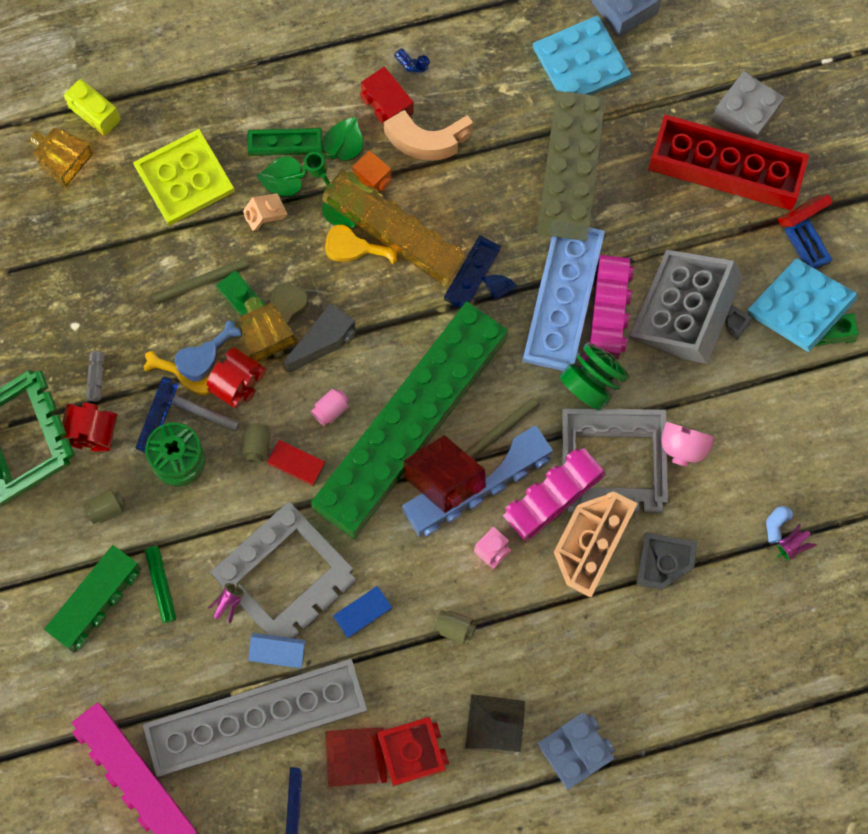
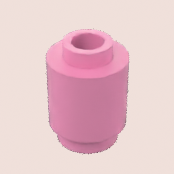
M331 389L314 404L315 408L311 410V413L321 425L332 424L349 408L347 404L349 398L340 389L337 391Z

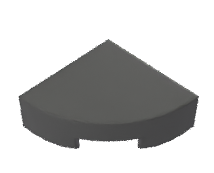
M731 305L726 317V325L730 334L738 340L753 318L734 305Z

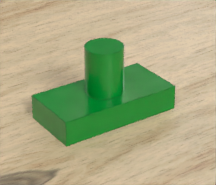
M236 270L216 285L217 290L247 325L268 310L267 306Z

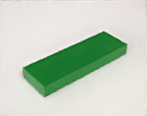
M322 128L248 130V156L322 153Z

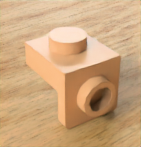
M277 193L252 197L243 210L245 219L252 231L258 230L263 223L284 220L287 216V212Z

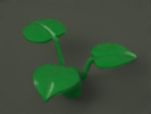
M355 117L345 119L333 126L325 134L322 148L330 155L310 152L306 155L302 168L296 159L289 156L280 157L271 162L257 175L258 180L269 192L277 193L280 197H291L300 192L302 188L300 178H304L307 171L313 177H322L333 196L326 198L322 205L325 219L334 226L345 225L349 228L358 226L363 216L361 196L354 188L345 186L336 192L326 176L328 165L325 161L335 160L337 156L343 161H350L361 153L364 143L357 119Z

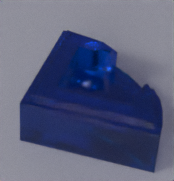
M492 274L482 278L494 300L517 287L514 281L503 275Z

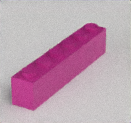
M97 702L71 722L75 727V730L72 732L81 745L85 742L92 750L88 753L97 766L102 764L108 773L104 776L113 788L119 786L124 793L121 799L130 810L133 808L137 810L140 814L137 820L146 832L152 830L154 834H199L103 705Z

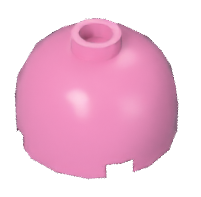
M668 422L665 423L661 438L662 448L666 454L673 457L672 462L686 467L688 462L698 463L703 461L709 455L715 440L713 436Z

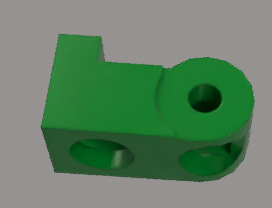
M854 313L843 315L814 347L830 343L845 342L846 344L856 342L859 333Z

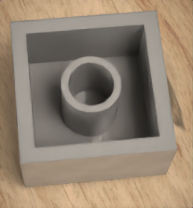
M743 71L717 105L712 121L731 133L758 140L779 112L785 97Z

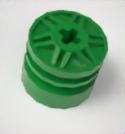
M587 342L583 347L586 354L583 352L577 354V358L583 366L570 363L561 373L560 380L584 403L598 411H602L612 399V395L606 386L619 390L621 388L619 381L626 382L629 374L612 354L591 342Z
M177 422L165 423L156 428L147 439L145 446L146 459L157 478L166 485L174 487L187 486L196 481L202 474L206 463L205 451L195 431L187 425ZM176 448H178V450H179L178 453L173 452L172 455H170V453H169L170 450H174V451H175Z

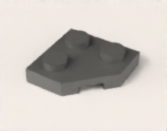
M645 532L636 586L663 590L694 568L698 542Z

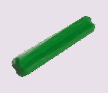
M152 546L145 549V554L161 620L163 623H170L176 620L174 605L160 549L158 546Z

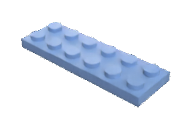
M590 227L587 241L552 236L522 362L564 371L570 363L575 364L605 233L604 230Z

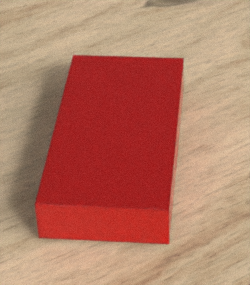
M829 194L817 195L778 218L781 227H793L828 207L833 201Z
M278 440L267 464L314 487L325 466V461Z

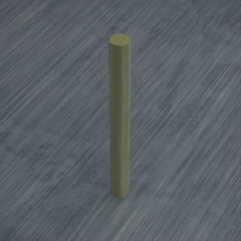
M246 258L154 293L151 296L154 303L157 304L228 276L235 270L238 272L246 269L249 265Z
M534 397L456 458L454 460L456 466L461 469L539 406L538 401Z

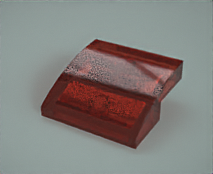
M384 727L325 732L328 787L387 783L386 761L377 732L384 731Z

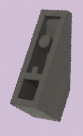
M330 303L284 360L285 370L290 373L340 349L345 342L348 344L356 334L355 320Z

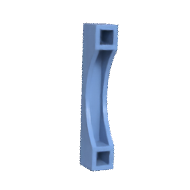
M535 425L513 439L511 448L504 461L482 482L468 489L456 492H424L402 505L403 513L418 537L424 534L428 537L440 529L439 525L445 521L451 523L462 516L461 512L470 507L472 510L480 506L484 502L483 498L490 494L496 496L507 488L506 484L513 480L517 483L527 477L528 471L535 467L541 469L550 462L549 458H551L553 450Z

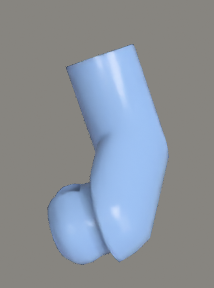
M779 506L767 518L766 525L769 543H778L782 540L780 527L792 519L793 512L790 508Z

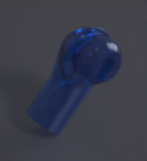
M403 48L394 54V57L407 72L423 73L429 68L430 60L425 55L413 59Z

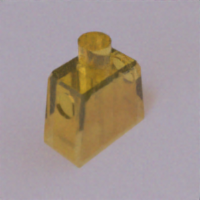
M53 128L47 136L36 131L29 140V143L36 147L33 152L36 162L64 189L94 154L87 141L58 128Z
M258 297L250 298L244 303L248 313L241 316L239 320L247 351L251 358L258 362L298 343L293 331L272 303L262 306Z

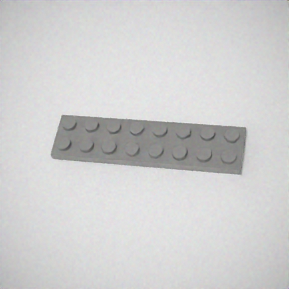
M348 659L142 725L156 777L160 778L368 711L352 659Z

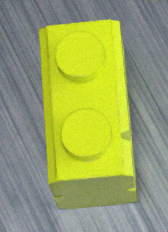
M79 79L64 94L68 107L93 128H96L103 136H106L121 120L117 107L82 79Z

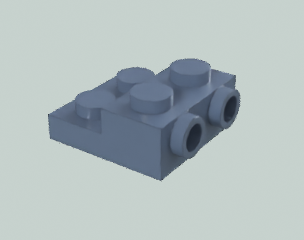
M584 712L537 743L567 790L615 759L612 755L615 749L607 738L602 740L597 733V730L600 729L597 721L592 715L587 717Z

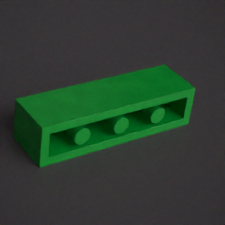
M112 545L44 630L73 653L77 649H82L88 642V635L93 628L100 627L105 621V613L111 606L115 607L123 598L122 592L128 585L132 586L138 580L141 567L137 562Z

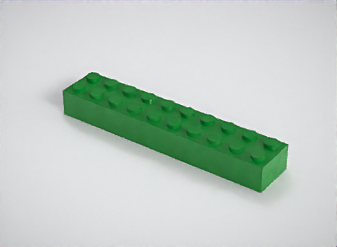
M466 301L311 501L312 509L355 540L506 342L508 329Z

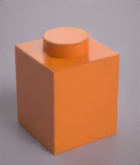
M370 150L352 166L353 177L374 196L380 190H386L391 184V168Z

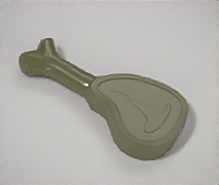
M280 284L272 292L270 308L276 322V329L272 341L263 347V351L265 353H272L277 359L284 355L281 344L287 326L290 325L292 318L302 313L308 305V296L302 288L290 284Z

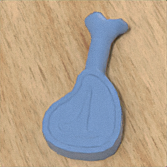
M227 321L225 329L212 341L205 342L199 347L181 349L175 355L177 370L191 381L204 379L215 366L217 349L230 338L242 337V330L236 328L234 321Z

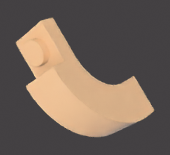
M405 110L384 122V134L399 151L410 157L426 161L441 160L457 154L458 142L466 141L473 132V122L468 115L439 131H427L418 127Z

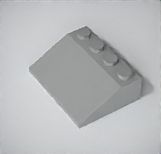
M666 250L630 334L631 339L684 360L708 364L743 278L735 261Z

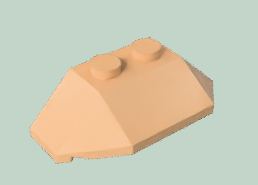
M613 491L577 505L554 550L567 586L592 597L638 503Z

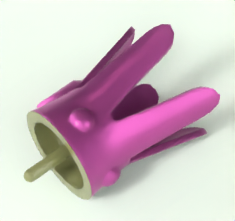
M231 583L225 584L221 595L208 607V609H211L217 603L218 608L214 614L215 619H219L231 603L228 622H232L236 607L244 595L243 590L238 587V583L236 585Z

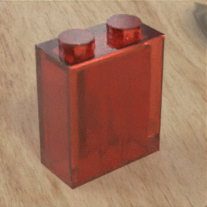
M445 435L403 461L406 480L444 513H447L454 507H458L462 502L474 494H478L486 487L485 469Z

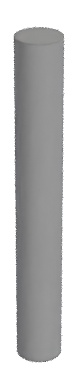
M170 392L166 397L165 401L235 432L239 428L240 422Z

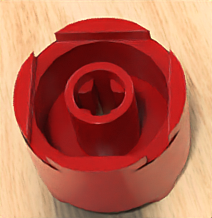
M233 347L224 354L228 357L223 363L218 361L206 386L209 387L207 391L236 409L243 401L248 403L253 398L256 392L253 388L264 377L266 369L256 360L238 348Z
M83 403L82 407L66 404L62 423L67 435L61 439L68 438L73 448L82 450V447L91 448L93 452H109L118 414L111 411H98V406L91 403Z

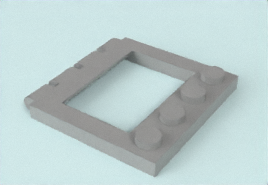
M562 409V465L567 462V455L576 449V436L652 437L653 488L592 487L577 501L567 507L568 512H574L579 504L614 491L638 503L633 513H639V503H643L644 513H662L663 504L668 502L667 454L662 448L661 442L662 432L666 423V410L602 409V411H598L596 409Z
M289 501L210 573L223 587L227 583L236 585L239 580L292 532L297 530L331 566L325 574L274 620L240 584L238 585L244 592L239 605L267 635L295 638L299 634L294 627L296 623L304 630L319 616L314 609L316 605L324 611L339 598L333 589L337 587L341 593H344L356 582V579L350 574L353 572V568Z

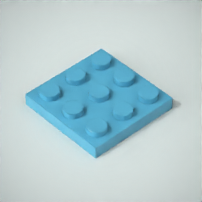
M598 15L533 43V49L556 91L594 95L631 77L628 67Z
M796 258L750 306L748 314L807 352H810L858 300V297L854 291Z

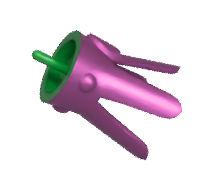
M799 523L788 537H785L777 544L780 551L777 558L783 555L785 559L790 561L797 554L817 546V544L805 543L800 545L810 536V532L805 531L802 533V531L798 530L801 526Z

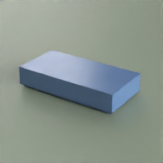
M252 633L248 661L302 668L305 640Z

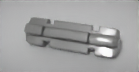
M93 351L90 353L89 362L91 365L88 368L87 385L89 388L86 389V399L92 402H97L101 399L99 388H102L104 369L102 365H104L105 359L102 352Z

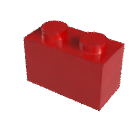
M385 66L361 82L360 96L367 106L371 105L374 108V113L382 124L403 110L409 116L414 113V102Z

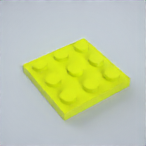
M200 129L133 162L134 167L168 226L235 192L233 185Z

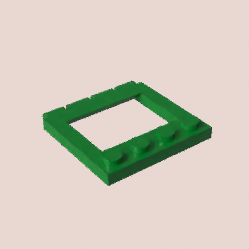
M28 370L0 388V407L27 391L52 457L13 480L0 447V507L71 465L69 459L75 456L69 439H61L67 433L60 415H53L58 410L51 392H44L49 387L42 370L36 372Z

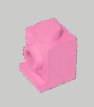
M493 526L475 545L474 552L494 570L511 552V549L508 547L509 540Z

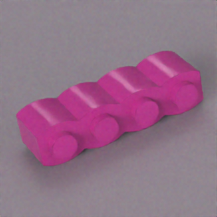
M600 255L589 342L605 349L616 359H619L621 352L625 353L627 337H623V328L627 329L629 324V313H625V305H630L632 290L627 289L628 281L633 280L634 266H630V258Z
M585 448L581 450L575 449L570 452L566 457L567 462L561 467L554 466L546 473L545 476L547 478L544 482L540 484L534 483L526 490L525 493L527 495L522 500L518 501L516 499L506 507L505 510L507 512L503 516L525 542L533 538L606 475L605 471Z

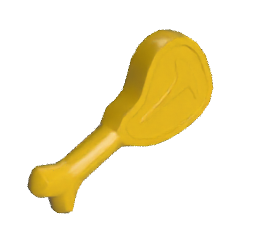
M345 225L332 227L327 235L325 244L328 258L338 262L354 261L369 253L385 256L390 260L391 264H395L397 262V255L402 251L401 246L397 243L388 247L369 244L366 240L356 237L353 231Z
M149 351L145 354L147 360L143 366L145 372L157 368L174 373L180 383L189 391L201 396L211 394L207 391L209 387L206 386L211 372L200 381H191L180 374L175 363L158 358L154 351Z

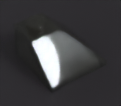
M471 694L465 749L519 756L523 736L525 701Z

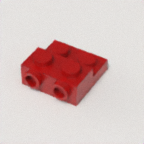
M430 717L377 732L393 787L446 772L445 765L449 764L445 748L439 749L437 739L441 738L437 722L432 723Z

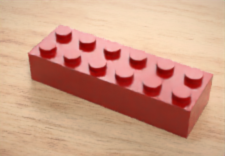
M664 114L648 170L792 211L799 196L809 154Z

